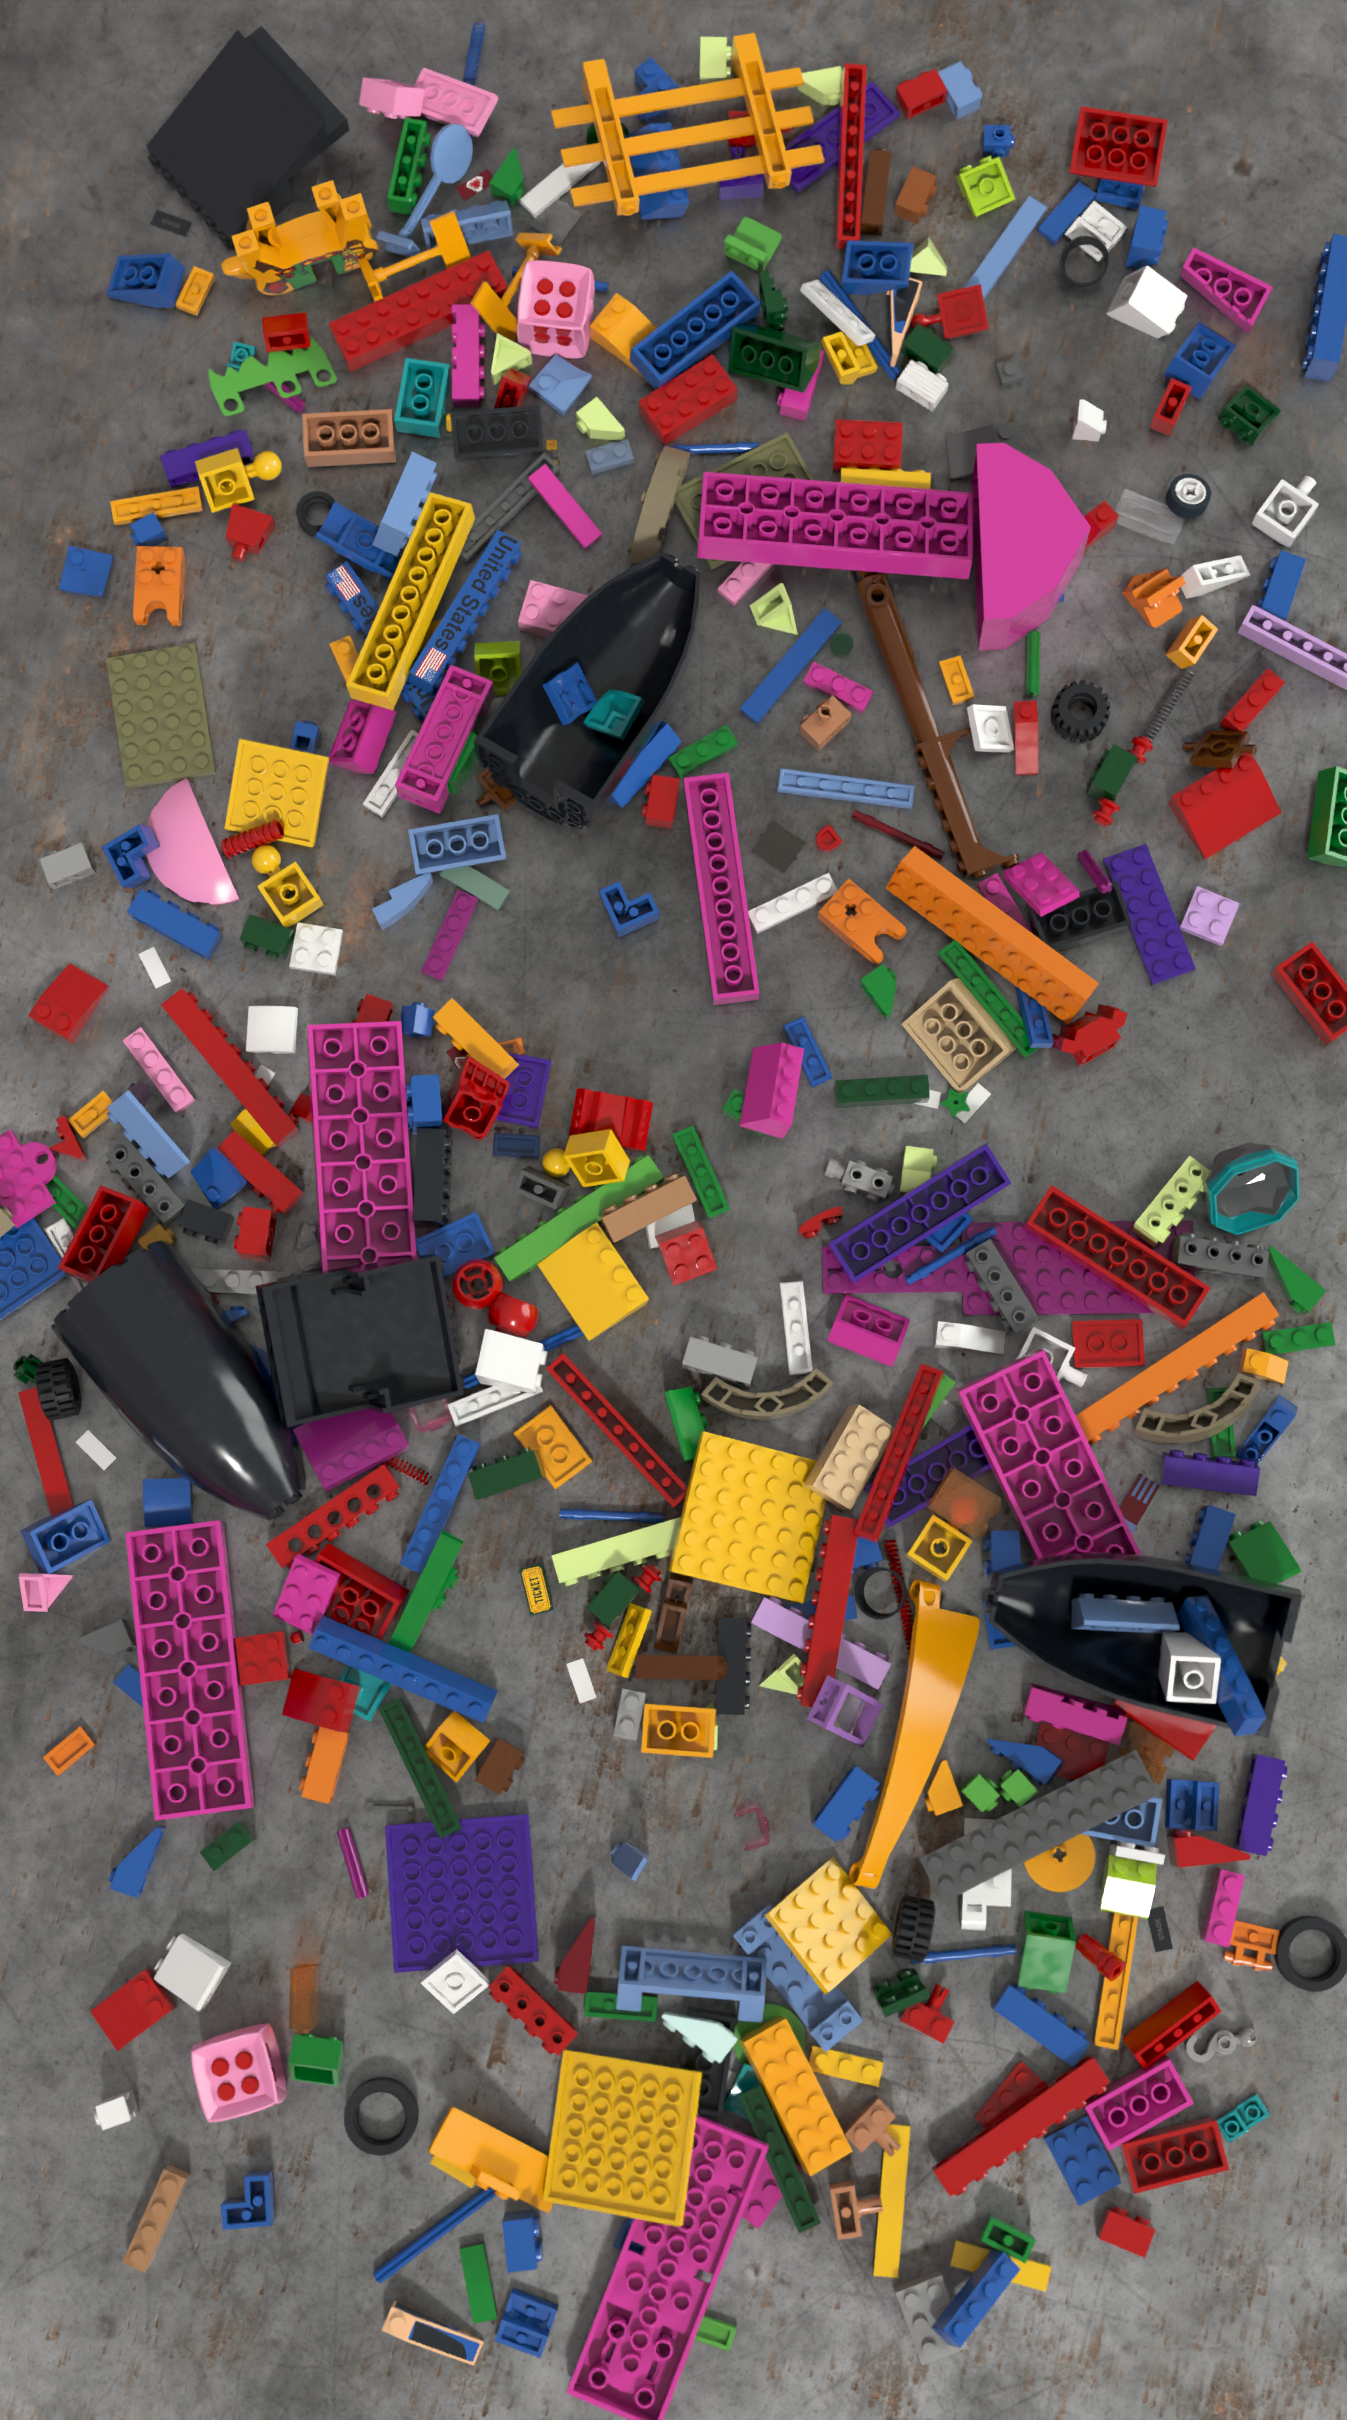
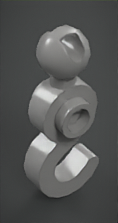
M1243 2028L1236 2035L1225 2029H1220L1211 2036L1205 2052L1197 2054L1194 2051L1197 2036L1192 2034L1186 2039L1185 2051L1193 2061L1204 2063L1213 2057L1215 2051L1221 2055H1229L1235 2050L1237 2044H1241L1244 2047L1253 2046L1256 2043L1257 2035L1251 2028ZM1254 2033V2039H1250L1251 2034Z

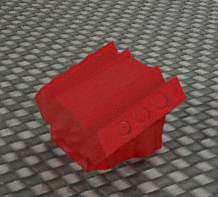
M1099 1004L1096 1014L1085 1011V1015L1069 1025H1061L1059 1035L1052 1033L1054 1040L1052 1047L1070 1053L1077 1064L1082 1066L1119 1044L1118 1041L1122 1037L1117 1029L1125 1025L1128 1013L1110 1005Z
M467 1056L462 1068L459 1069L452 1087L447 1093L445 1101L442 1102L441 1112L443 1121L453 1128H459L477 1141H481L484 1137L486 1138L502 1108V1102L507 1094L510 1082L480 1062Z
M577 1088L569 1137L571 1135L611 1129L623 1150L645 1151L653 1102L629 1096L608 1094L602 1091H592L586 1088Z

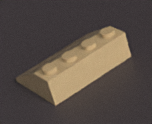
M960 978L950 980L901 1024L957 1093H963L1017 1049Z

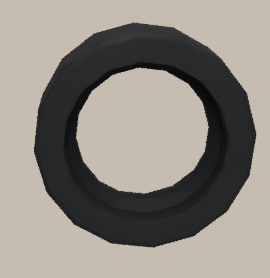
M315 491L306 494L298 502L296 515L299 525L305 533L315 537L322 526L311 525L307 522L305 512L308 507L313 504L323 503L331 509L333 503L336 502L332 496L325 492Z

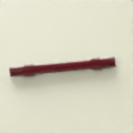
M856 809L852 813L851 818L863 823V825L881 831L912 847L916 846L926 855L942 860L945 851L934 847L932 844L926 841L923 842L876 820L875 817L869 814L866 815Z

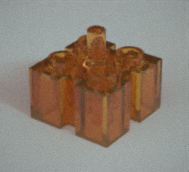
M1129 1721L1122 1737L1127 1740L1125 1748L1118 1747L1114 1760L1137 1750L1153 1783L1160 1785L1167 1767L1162 1765L1165 1757H1172L1174 1748L1156 1735H1149L1150 1731L1139 1723Z

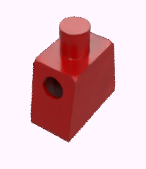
M232 503L226 540L229 546L234 547L231 554L234 560L243 562L247 552L255 555L260 553L275 528L273 516Z

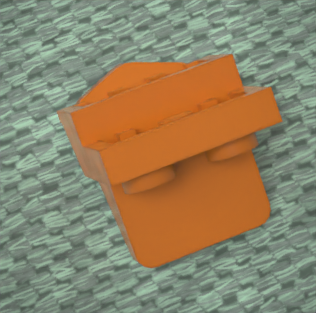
M1156 569L1152 573L1132 576L1121 593L1132 607L1136 608L1149 627L1157 628L1182 611V605L1176 594L1180 592L1179 588L1186 583L1183 576L1171 577L1168 569Z

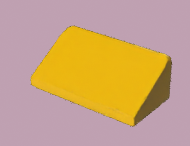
M246 1109L230 1124L234 1131L262 1156H265L276 1147Z

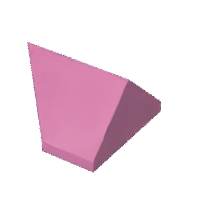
M19 1573L24 1611L47 1612L73 1575Z

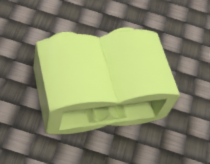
M905 1147L899 1194H906L930 1178L931 1169H936L937 1156L933 1155L934 1149Z

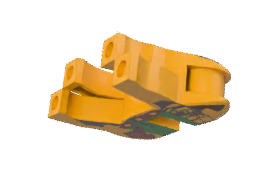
M333 180L313 186L311 188L320 211L295 218L275 227L276 223L269 202L247 208L249 217L246 226L247 231L232 236L237 255L223 260L221 267L224 274L240 279H255L257 288L261 293L279 295L317 282L313 264L332 259L338 274L360 268L358 260L367 258L370 261L379 250L377 242L371 238L370 230L372 225L361 193L341 199V196L336 191Z

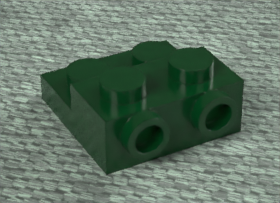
M760 271L759 297L765 327L783 332L784 321H787V298L782 297L781 289H775L774 278H770L769 271Z
M1246 384L1224 406L1217 419L1223 428L1231 429L1235 432L1241 442H1248L1250 445H1253L1279 416L1281 410Z
M914 1968L902 1969L897 1972V1976L890 1979L882 1978L874 1983L875 1986L870 1987L877 2006L885 2018L930 1998L927 1989L922 1984Z

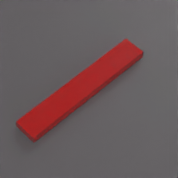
M37 1387L18 1392L50 1515L74 1506L52 1421H49L44 1415L39 1402Z

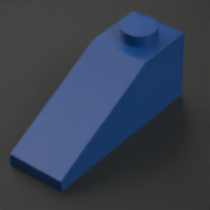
M162 1825L156 1827L117 1868L112 1869L109 1877V1882L112 1883L109 1889L135 1898L142 1895L166 1827Z

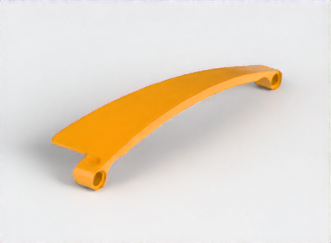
M918 1579L912 1582L909 1591L910 1599L915 1604V1618L903 1701L890 1763L864 1855L859 1862L851 1866L849 1871V1881L852 1885L875 1889L880 1882L888 1857L915 1807L936 1760L961 1694L979 1633L980 1620L978 1617L940 1609V1586Z

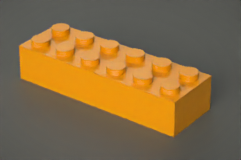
M779 2015L740 2037L738 2041L803 2171L812 2176L851 2153L852 2149L787 2019Z

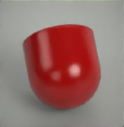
M300 1630L292 1633L290 1636L291 1642L294 1644L303 1642V1633Z

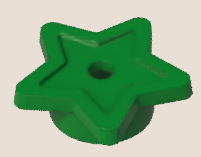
M949 1089L948 1098L942 1101L940 1105L948 1108L952 1118L962 1111L969 1112L970 1108L966 1103L968 1092L957 1093L953 1089Z

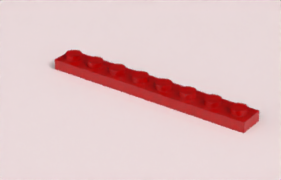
M924 1364L920 1365L854 1530L855 1536L875 1543L878 1542L944 1375L943 1370Z

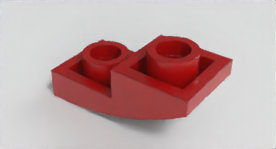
M841 1206L826 1210L810 1218L798 1228V1236L804 1235V1239L817 1237V1233L822 1230V1222H825V1225L838 1223V1219H842L843 1216Z

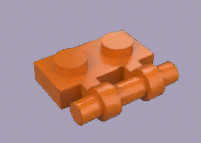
M1235 1920L1230 1945H1234L1235 1950L1234 1952L1224 1951L1223 1960L1232 1962V1965L1235 1966L1242 1964L1253 1967V1970L1262 1971V1969L1271 1971L1273 1962L1264 1960L1265 1954L1275 1955L1280 1931ZM1244 1948L1256 1950V1956L1243 1955Z

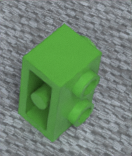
M1008 1769L998 1778L1001 1781L997 1785L1001 1789L998 1794L1006 1803L1012 1802L1018 1808L1022 1807L1038 1792L1019 1769L1014 1771Z
M974 1773L958 1789L982 1813L984 1811L990 1812L998 1804L996 1799L1000 1796L996 1792L998 1789L997 1785L989 1777L983 1778L977 1773Z

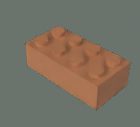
M392 409L302 414L304 458L307 467L396 462L395 424Z

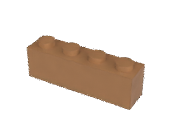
M677 1172L664 1178L666 1182L658 1186L656 1183L644 1188V1193L638 1196L632 1194L624 1198L623 1204L617 1207L613 1204L602 1210L603 1214L599 1215V1218L610 1240L615 1243L697 1201L685 1175H678Z
M171 2165L164 2168L122 2263L143 2273L148 2270L191 2174Z

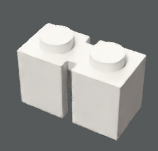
M133 2090L104 2099L95 2106L96 2111H94L96 2123L101 2125L102 2130L130 2121L139 2114Z

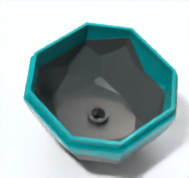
M1251 1142L1218 1153L1214 1158V1165L1204 1182L1206 1206L1211 1224L1217 1228L1240 1235L1279 1222L1299 1200L1298 1162L1277 1145L1255 1144Z

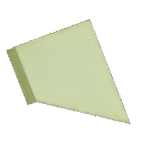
M928 236L913 251L910 272L946 276L947 266Z
M498 333L491 368L494 385L501 382L502 376L511 368L520 371L532 364V354L528 349Z
M780 583L750 605L757 626H764L798 635L792 605L783 583Z
M792 1654L759 1686L797 1695L798 1686H803L804 1677L800 1676L802 1662L795 1654Z

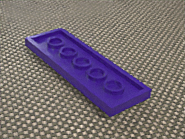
M873 81L866 85L864 144L900 117L898 109ZM840 106L785 146V150L788 151L820 145L823 153L824 163L791 169L790 185L797 193L837 165Z
M1147 844L1104 858L1103 864L1110 882H1118L1132 922L1129 930L1151 986L1195 971L1196 968Z

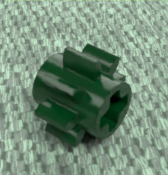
M32 1354L28 1358L23 1355L16 1360L13 1369L16 1371L14 1376L24 1384H27L28 1381L34 1383L36 1382L37 1365L42 1362Z

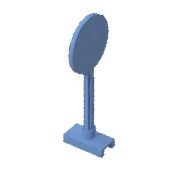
M448 124L436 135L430 157L434 176L406 225L400 229L397 236L383 231H379L376 236L378 241L387 243L385 246L386 251L405 257H412L422 252L410 240L414 228L441 181L444 183L457 182L467 172L471 163L473 152L472 139L468 130L462 125Z

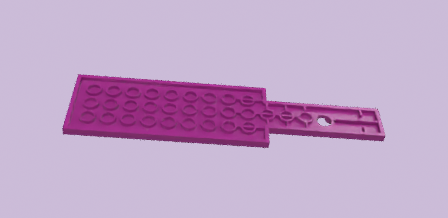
M1182 1220L1177 1227L1172 1225L1168 1230L1171 1233L1163 1244L1159 1242L1154 1248L1132 1232L1136 1221H1108L1169 1261L1173 1238L1181 1236V1233L1194 1234L1193 1220ZM1026 1222L971 1223L961 1234V1244H963L979 1232L982 1233L991 1226L995 1228L997 1235L990 1239L1037 1315L1156 1314L1024 1229L1023 1227ZM912 1246L890 1260L896 1261L901 1266V1274L897 1278H888L883 1272L884 1265L879 1267L881 1271L876 1269L855 1283L849 1282L829 1248L822 1247L823 1294L962 1293L963 1316H1000L999 1312L995 1313L988 1303L990 1298L986 1291L982 1293L976 1283L978 1278L975 1273H970L964 1264V1260H966L964 1255L966 1253L910 1286L907 1284L904 1277L958 1246H950L943 1254L933 1246ZM1181 1268L1195 1277V1270Z

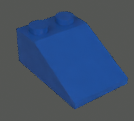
M848 240L842 277L845 293L849 295H871L908 287L914 244Z
M171 253L118 256L106 295L110 298L154 308L174 307L185 267Z
M1199 322L1175 354L1163 376L1170 381L1172 378L1191 386L1190 394L1201 399L1236 345Z
M92 1499L41 1519L20 1530L39 1573L51 1574L111 1542Z

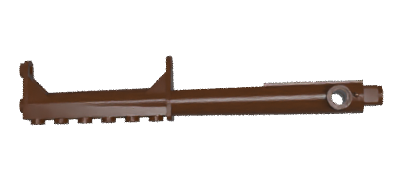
M857 571L859 582L855 586L863 605L862 612L868 619L917 745L914 746L913 752L915 755H919L917 756L918 765L926 773L925 783L928 790L932 789L934 798H932L935 810L940 811L942 816L940 823L943 831L948 832L950 838L948 840L949 848L957 856L956 866L959 873H963L965 879L973 876L974 879H979L986 876L990 870L1006 865V868H1011L1019 864L1018 860L1020 857L1018 853L1004 857L982 846L952 763L950 753L956 741L971 735V728L940 736L913 661L915 657L914 651L885 574Z

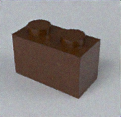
M498 1738L475 1781L499 1795L503 1791L508 1792L514 1779L510 1778L515 1769L517 1771L520 1770L526 1759L522 1757L524 1751L502 1738Z

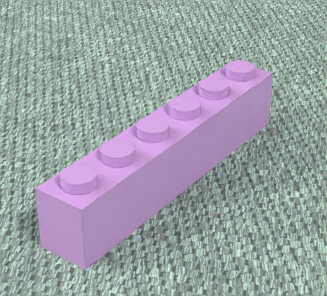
M1252 605L1237 632L1238 634L1347 690L1346 653Z
M770 1596L769 1599L763 1597L750 1623L804 1651L806 1638H811L812 1629L808 1628L809 1620L802 1617L804 1613L792 1606L790 1610L782 1607L781 1604L783 1602L773 1596ZM842 1633L836 1668L878 1690L891 1666L890 1663L886 1662L888 1657L875 1651L874 1655L867 1652L866 1645L856 1640L852 1644L844 1639L846 1635Z

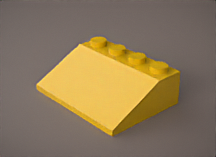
M597 1222L537 1264L588 1341L596 1338L645 1306L649 1300Z

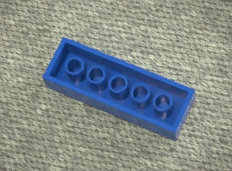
M1333 234L1330 242L1325 243L1324 250L1320 254L1318 266H1321V269L1315 281V286L1318 288L1312 300V307L1315 308L1309 319L1308 327L1311 328V331L1307 335L1305 348H1308L1302 362V369H1305L1304 378L1327 382L1331 381L1340 363L1347 321V236Z
M731 271L631 349L630 362L656 390L693 367L729 339L732 335V327L746 322L749 323L757 317L761 302L736 274Z

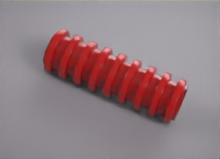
M274 819L272 823L267 822L259 827H254L253 830L248 829L247 832L242 831L240 834L237 833L234 836H229L228 839H222V850L228 858H232L234 855L238 856L240 853H245L246 850L251 851L253 848L256 849L259 846L265 845V843L270 844L271 841L275 842L278 839H283L284 829L282 824L277 819Z

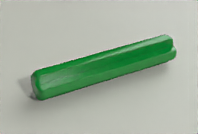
M1035 630L1027 633L1026 695L1031 697L1038 696L1040 692L1041 634Z

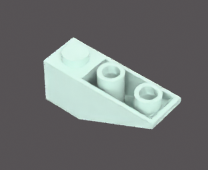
M663 2012L661 2015L664 2019L663 2024L672 2032L676 2029L684 2035L682 2039L691 2047L697 2045L703 2050L701 2054L712 2063L715 2060L721 2063L738 2040L734 2033L715 2020L670 2012Z

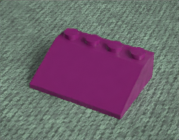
M368 1408L308 1422L293 1429L324 1492L409 1450V1444L392 1412L380 1413Z

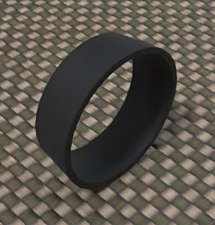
M1092 236L1074 238L1066 244L1060 256V267L1064 276L1069 282L1079 287H1088L1099 282L1109 264L1107 248L1099 239ZM1080 245L1094 246L1104 257L1105 267L1103 273L1091 282H1076L1069 278L1065 271V260L1068 254Z
M873 1567L863 1572L858 1578L854 1590L855 1600L860 1610L868 1617L887 1619L895 1615L905 1604L907 1598L906 1584L895 1571L884 1567ZM879 1571L892 1573L898 1579L902 1588V1599L899 1607L894 1612L888 1614L878 1613L871 1609L864 1596V1587L868 1578Z

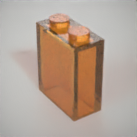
M951 1467L925 1507L970 1537L977 1539L978 1536L982 1537L987 1531L989 1525L986 1523L990 1517H995L1000 1511L1002 1505L999 1503L1002 1499L956 1468Z
M296 1964L290 1968L289 2029H295V2033H310V2030H313L319 2024L321 1964Z

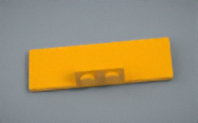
M453 2106L449 2109L428 2151L470 2173L476 2179L474 2183L485 2190L488 2187L495 2189L494 2193L502 2199L507 2200L511 2197L517 2201L519 2198L549 2213L554 2203L543 2201L549 2156Z

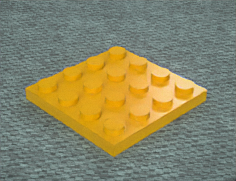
M242 738L239 739L225 829L247 832L248 829L253 830L256 826L259 827L267 822L272 823L274 819H277L284 829V838L278 839L279 841L315 847L330 757Z
M834 1857L827 1860L765 1914V1917L824 1994L829 1993L893 1935L858 1888L850 1883L848 1875Z

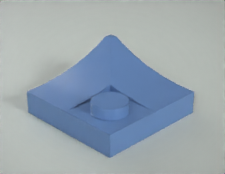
M555 354L530 383L528 389L564 416L592 379V375L580 370Z

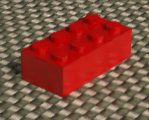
M712 354L639 400V413L660 443L666 446L737 401L738 389Z
M1312 941L1278 965L1271 972V975L1324 1044L1328 1046L1347 1032V985Z
M100 1185L58 1268L69 1276L89 1284L111 1266L122 1264L149 1208L135 1198Z
M1212 2116L1142 2133L1119 2145L1129 2186L1134 2194L1230 2170L1217 2120Z

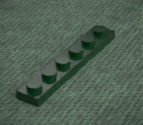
M398 1698L379 1708L439 1838L442 1839L462 1829L402 1700Z
M761 2084L739 2093V2098L757 2139L768 2144L765 2157L798 2233L820 2224L819 2216Z

